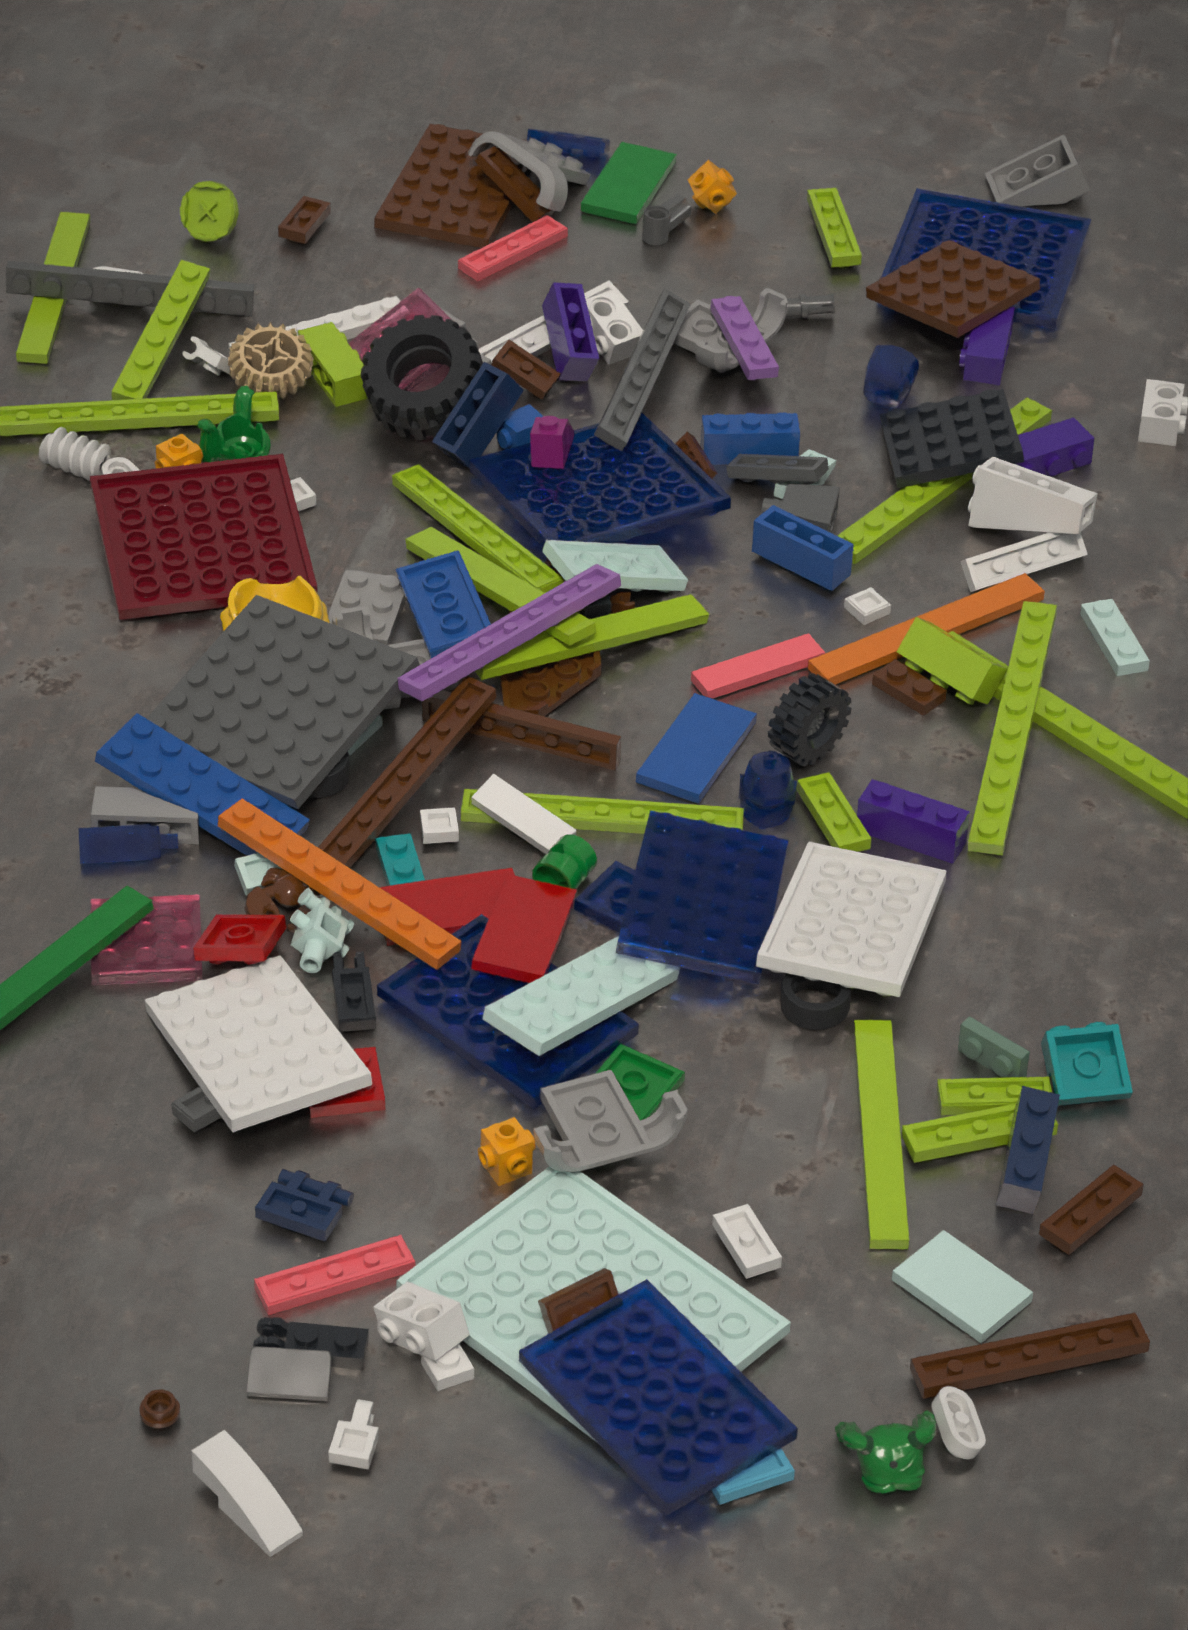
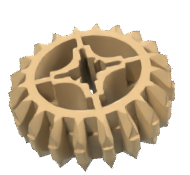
M270 321L267 327L263 328L258 323L254 331L246 327L244 335L237 334L235 343H232L230 347L228 366H230V375L235 380L237 388L247 385L255 393L277 391V396L284 400L286 393L295 396L298 388L304 389L306 380H310L312 375L313 357L310 344L306 343L304 335L297 336L295 328L286 331L284 324L276 328Z

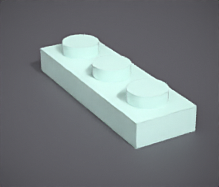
M1113 599L1081 604L1080 615L1116 676L1148 671L1150 660Z

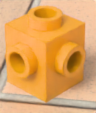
M709 159L687 179L693 190L694 195H692V198L696 204L702 209L709 208L715 214L727 206L737 195L732 185L734 179L731 174L724 168L720 169Z
M183 434L156 445L155 468L202 463L203 453L201 448Z
M513 1117L481 1130V1147H478V1157L496 1184L501 1186L532 1174L533 1151L536 1149L535 1140L532 1133L528 1129L524 1130L517 1119Z

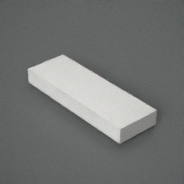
M495 774L471 797L473 805L545 854L549 852L560 837L566 834L576 835V829Z

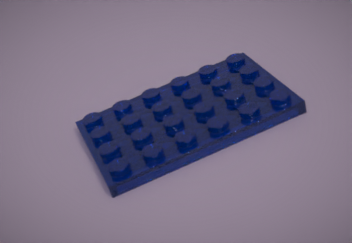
M650 810L615 953L759 984L763 968L756 966L757 954L772 923L789 840Z
M481 914L452 934L461 940L460 952L436 970L417 957L377 985V996L531 1108L535 1109L543 1103L541 1101V1088L577 1079L612 1054L620 1043L624 1045L639 1034V1023L620 1011L538 1056L484 1021L482 1018L486 1006L529 983L471 969L473 956L489 920ZM551 963L548 973L556 970L558 967Z
M647 1279L519 1350V1362L667 1515L797 1439L798 1428Z

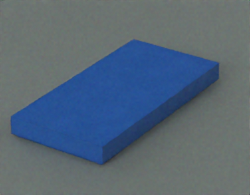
M459 550L395 569L398 581L430 658L437 656L491 625Z
M694 693L636 773V783L699 804L756 724L757 713Z

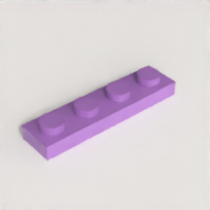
M741 296L711 299L710 310L747 379L756 380L778 377L779 366Z

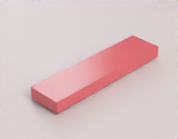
M547 215L458 260V269L479 282L568 237V228Z
M807 633L692 671L691 682L703 696L714 699L807 668L808 660L823 655L826 652Z
M398 1235L254 1279V1289L269 1316L403 1275L415 1267V1260L403 1237Z

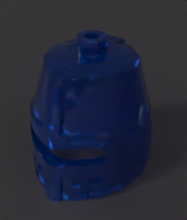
M893 345L875 346L865 369L863 394L867 400L885 409L898 408L909 396L920 367L918 360L912 353L902 347Z
M772 750L757 753L749 760L745 773L740 774L738 797L740 799V808H744V818L759 829L771 828L782 824L789 819L796 802L797 781L793 778L790 761L787 757ZM747 798L763 807L776 805L784 802L785 804L771 810H763L751 804L747 800Z

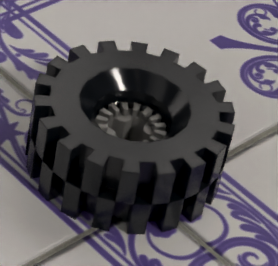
M812 673L808 675V678L805 676L799 678L798 685L793 683L789 686L790 692L787 695L783 693L780 698L782 701L780 706H775L773 713L776 715L770 719L768 725L772 728L768 731V738L771 739L769 741L770 745L802 766L816 764L817 759L821 761L826 757L825 752L827 750L831 752L835 748L833 743L836 739L840 740L843 733H841L843 727H847L849 720L846 719V716L850 715L852 710L848 706L852 703L851 698L848 697L849 694L824 677Z

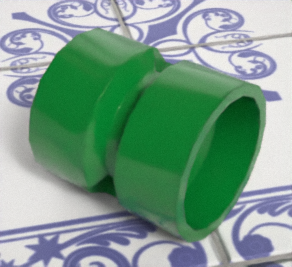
M566 834L560 837L549 852L535 865L532 870L533 880L577 889L581 882L596 867V853L583 838Z

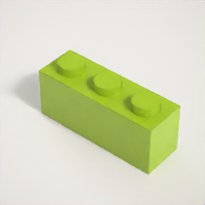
M333 322L298 330V335H304L306 343L310 344L313 357L312 375L335 407L368 399L361 379V368L364 364L360 360L357 350L351 348L343 332L340 333Z
M919 617L914 619L897 650V653L907 658L905 665L919 673H923L925 669L932 674L930 678L932 682L945 689L952 686L958 690L955 696L971 705L975 701L988 705L1008 670L932 622Z

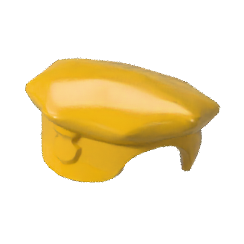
M297 576L295 580L285 584H263L252 578L244 579L232 588L228 598V607L220 613L224 632L248 603L258 595L330 623L325 603L321 601L315 589L301 576Z

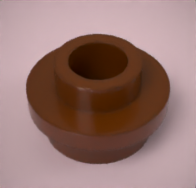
M163 1389L153 1390L144 1397L140 1404V1418L146 1425L153 1428L168 1427L178 1420L180 1404L171 1392Z

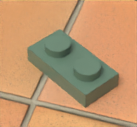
M970 1016L961 1023L958 1042L959 1052L1001 1077H1027L1030 1051Z

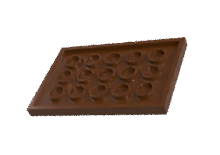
M429 124L374 217V228L478 248L492 243L514 202L475 162L477 156L468 155V151L474 141L483 133L474 132L470 129L451 128L443 124ZM506 153V155L529 177L531 170Z

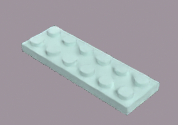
M623 933L486 1006L482 1019L540 1056L676 981L680 967L668 961L665 956L641 944L636 938Z

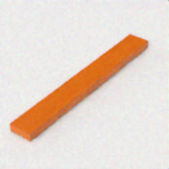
M1024 573L917 617L932 622L948 633L953 631L959 635L1022 609L1023 601L1040 602L1044 600L1045 591ZM916 617L808 660V670L836 685L890 663L895 659H900L904 656L897 653V650Z

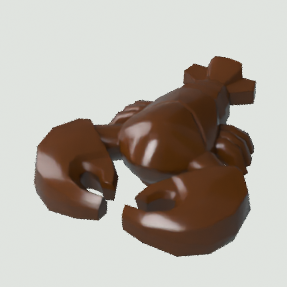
M270 868L266 871V875H264L261 882L262 886L267 887H256L247 896L244 910L246 915H280L279 909L271 899H275L286 908L300 905L298 898L307 888L311 889L316 896L321 894L284 869ZM305 905L297 909L305 915L311 911ZM287 924V931L294 934L296 925Z

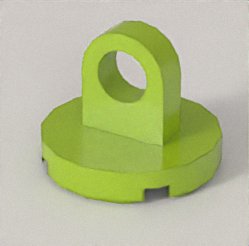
M214 181L198 182L182 198L180 206L181 222L195 239L205 242L222 240L236 226L239 215L238 202L233 192L224 184Z

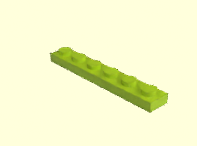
M184 260L180 261L111 391L112 400L147 398L210 278V268Z

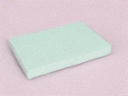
M945 1230L892 1271V1281L980 1343L984 1342L1030 1304L1033 1298L1031 1290Z

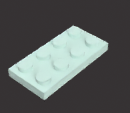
M546 540L542 551L565 581L598 564L620 574L621 587L619 588L632 591H641L642 589L657 590L668 593L670 590L684 591L688 582L686 576L658 545Z

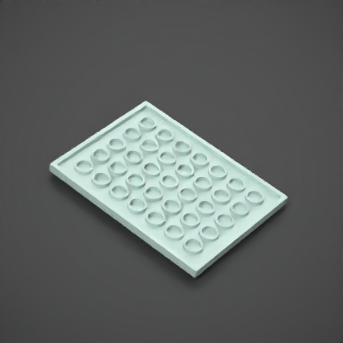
M550 1166L396 1280V1289L408 1281L460 1302L470 1334L463 1340L466 1344L625 1464H628L790 1333L791 1322L581 1171L560 1172L552 1169ZM603 1268L611 1270L622 1307L558 1339L551 1338L548 1334L538 1301Z

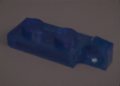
M530 128L527 134L528 141L530 138H533L545 145L549 142L560 147L564 153H571L572 149L583 150V155L590 157H600V153L609 151L610 141L606 138Z
M150 824L78 828L81 865L152 861V859L161 858L160 850L179 849L178 833L160 834L159 826H150Z

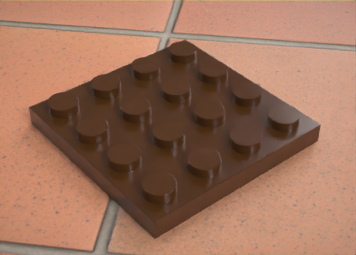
M948 240L867 286L866 298L959 338L1040 289V278L1030 275L1024 270H1018L1004 264L1000 260L987 257L978 251L961 246L955 241Z

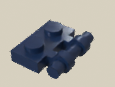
M282 1169L278 1176V1183L272 1181L255 1206V1218L326 1242L342 1217V1205L350 1207L353 1202L354 1193L342 1189L339 1183L333 1181L324 1183L310 1178L309 1173L300 1170L294 1173Z

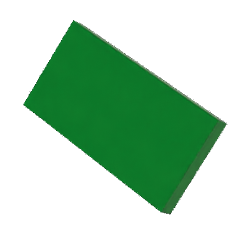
M621 142L582 200L581 212L637 224L645 208L649 206L676 164L677 154Z

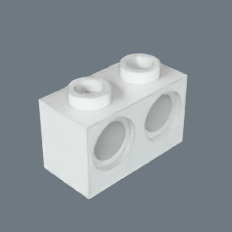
M614 289L586 299L598 354L603 356L608 365L631 357L643 330Z
M1147 379L1138 437L1139 442L1176 446L1177 434H1184L1188 408V397L1183 396L1184 384Z
M408 1281L373 1306L378 1321L377 1330L385 1341L394 1343L434 1361L470 1335L460 1302Z

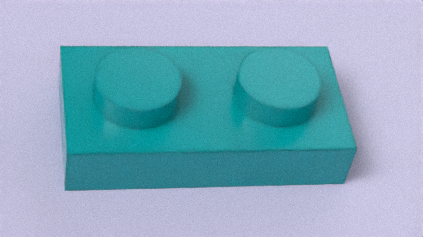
M411 833L376 838V850L387 886L425 880Z

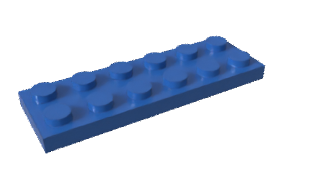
M138 713L96 752V763L146 794L198 813L199 826L246 856L258 852L218 827V816L242 798L300 836L308 829L309 818Z

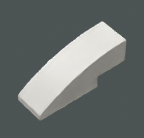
M225 1430L192 1450L193 1473L218 1496L219 1508L269 1557L303 1536V1530L274 1486L249 1455Z

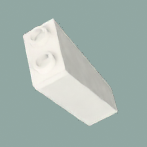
M991 457L985 463L979 465L974 472L972 480L973 484H975L974 495L968 504V512L970 513L969 526L1079 534L1093 521L1098 493L995 457Z

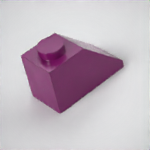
M555 416L535 418L530 433L532 467L564 469L574 438V429L568 419H561Z

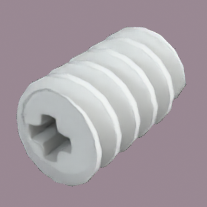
M63 427L56 429L53 434L49 433L46 435L39 447V459L43 464H50L54 468H61L64 472L72 473L77 477H83L87 481H90V476L102 475V465L110 459L111 447L108 444L100 446L98 440H91L89 442L88 437L84 435L78 438L76 432L70 431L67 433V430Z

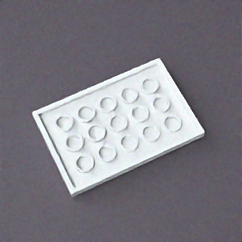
M808 842L759 949L756 966L776 973L784 972L803 976L809 980H821L840 984L845 988L868 990L882 996L900 997L945 885L947 870Z
M281 955L145 999L146 1012L232 1132L372 1085V1076L369 1069Z

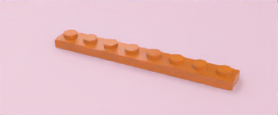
M243 798L218 816V827L436 970L460 952L461 940Z

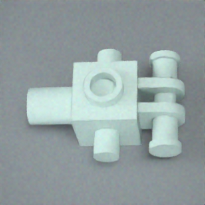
M309 888L305 889L299 896L298 903L305 905L311 911L305 915L300 910H296L290 918V922L296 925L291 946L302 954L300 967L308 973H316L320 971L322 963L334 953H341L342 958L348 953L349 947L343 943V940L352 930L354 922L342 916V910L337 906L329 908L330 901L325 897L318 898Z

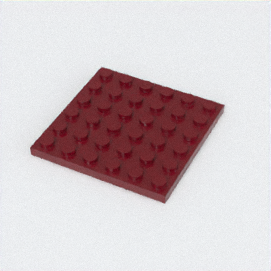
M283 454L90 476L93 501L119 620L228 607L230 591L238 582L247 578L255 579L263 584H285L295 580L297 576H301L317 592V582Z

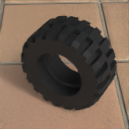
M416 315L413 320L406 321V318L397 321L398 325L393 328L388 326L381 332L382 336L380 338H374L369 345L371 351H367L362 360L364 366L361 368V379L373 413L390 432L397 431L398 436L410 438V435H414L415 440H426V436H433L435 438L482 366L483 361L475 340L472 339L471 334L464 327H459L457 322L451 319H447L444 322L442 316L431 315L430 318H425L424 315ZM427 363H440L450 367L444 380L431 389L410 392L398 388L403 377L417 366Z

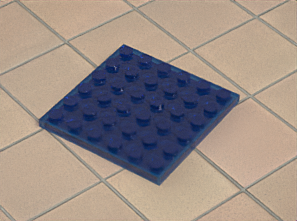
M917 188L881 278L934 249L941 243L948 240L955 241L961 246L978 251L987 257L1000 260L1004 264L1018 270H1024L1028 274L1040 278V289L1013 305L1015 307L1013 323L1020 322L1036 325L1040 328L1056 329L1090 231L1091 219Z
M642 412L622 451L606 444L602 439L594 435L599 423L574 430L573 442L564 469L532 467L531 442L469 460L470 472L543 548L546 540L597 543L624 542L632 537L646 533H655L666 527L686 524L690 520L703 516H713L720 511L731 509V497Z

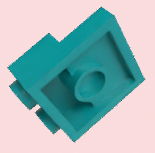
M1094 1022L1082 1028L1072 1029L1069 1026L1061 1025L1045 1032L1041 1041L1047 1076L1052 1078L1054 1093L1060 1095L1058 1106L1128 1099L1131 1097L1133 1091L1119 1024L1107 1025L1105 1022Z

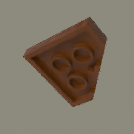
M600 650L500 675L502 705L541 716L547 715L601 675Z

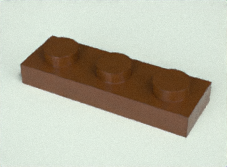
M494 146L479 153L475 159L477 165L521 209L527 218L535 222L547 215L552 216L554 210L537 204L540 189L503 150Z
M1113 1164L1040 1224L1039 1235L1070 1255L1142 1195L1144 1184Z

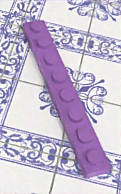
M595 564L398 677L399 690L420 701L433 697L439 691L457 683L470 673L483 668L489 662L501 655L507 654L520 644L533 639L539 633L557 625L565 618L581 611L584 607L621 587L620 574Z

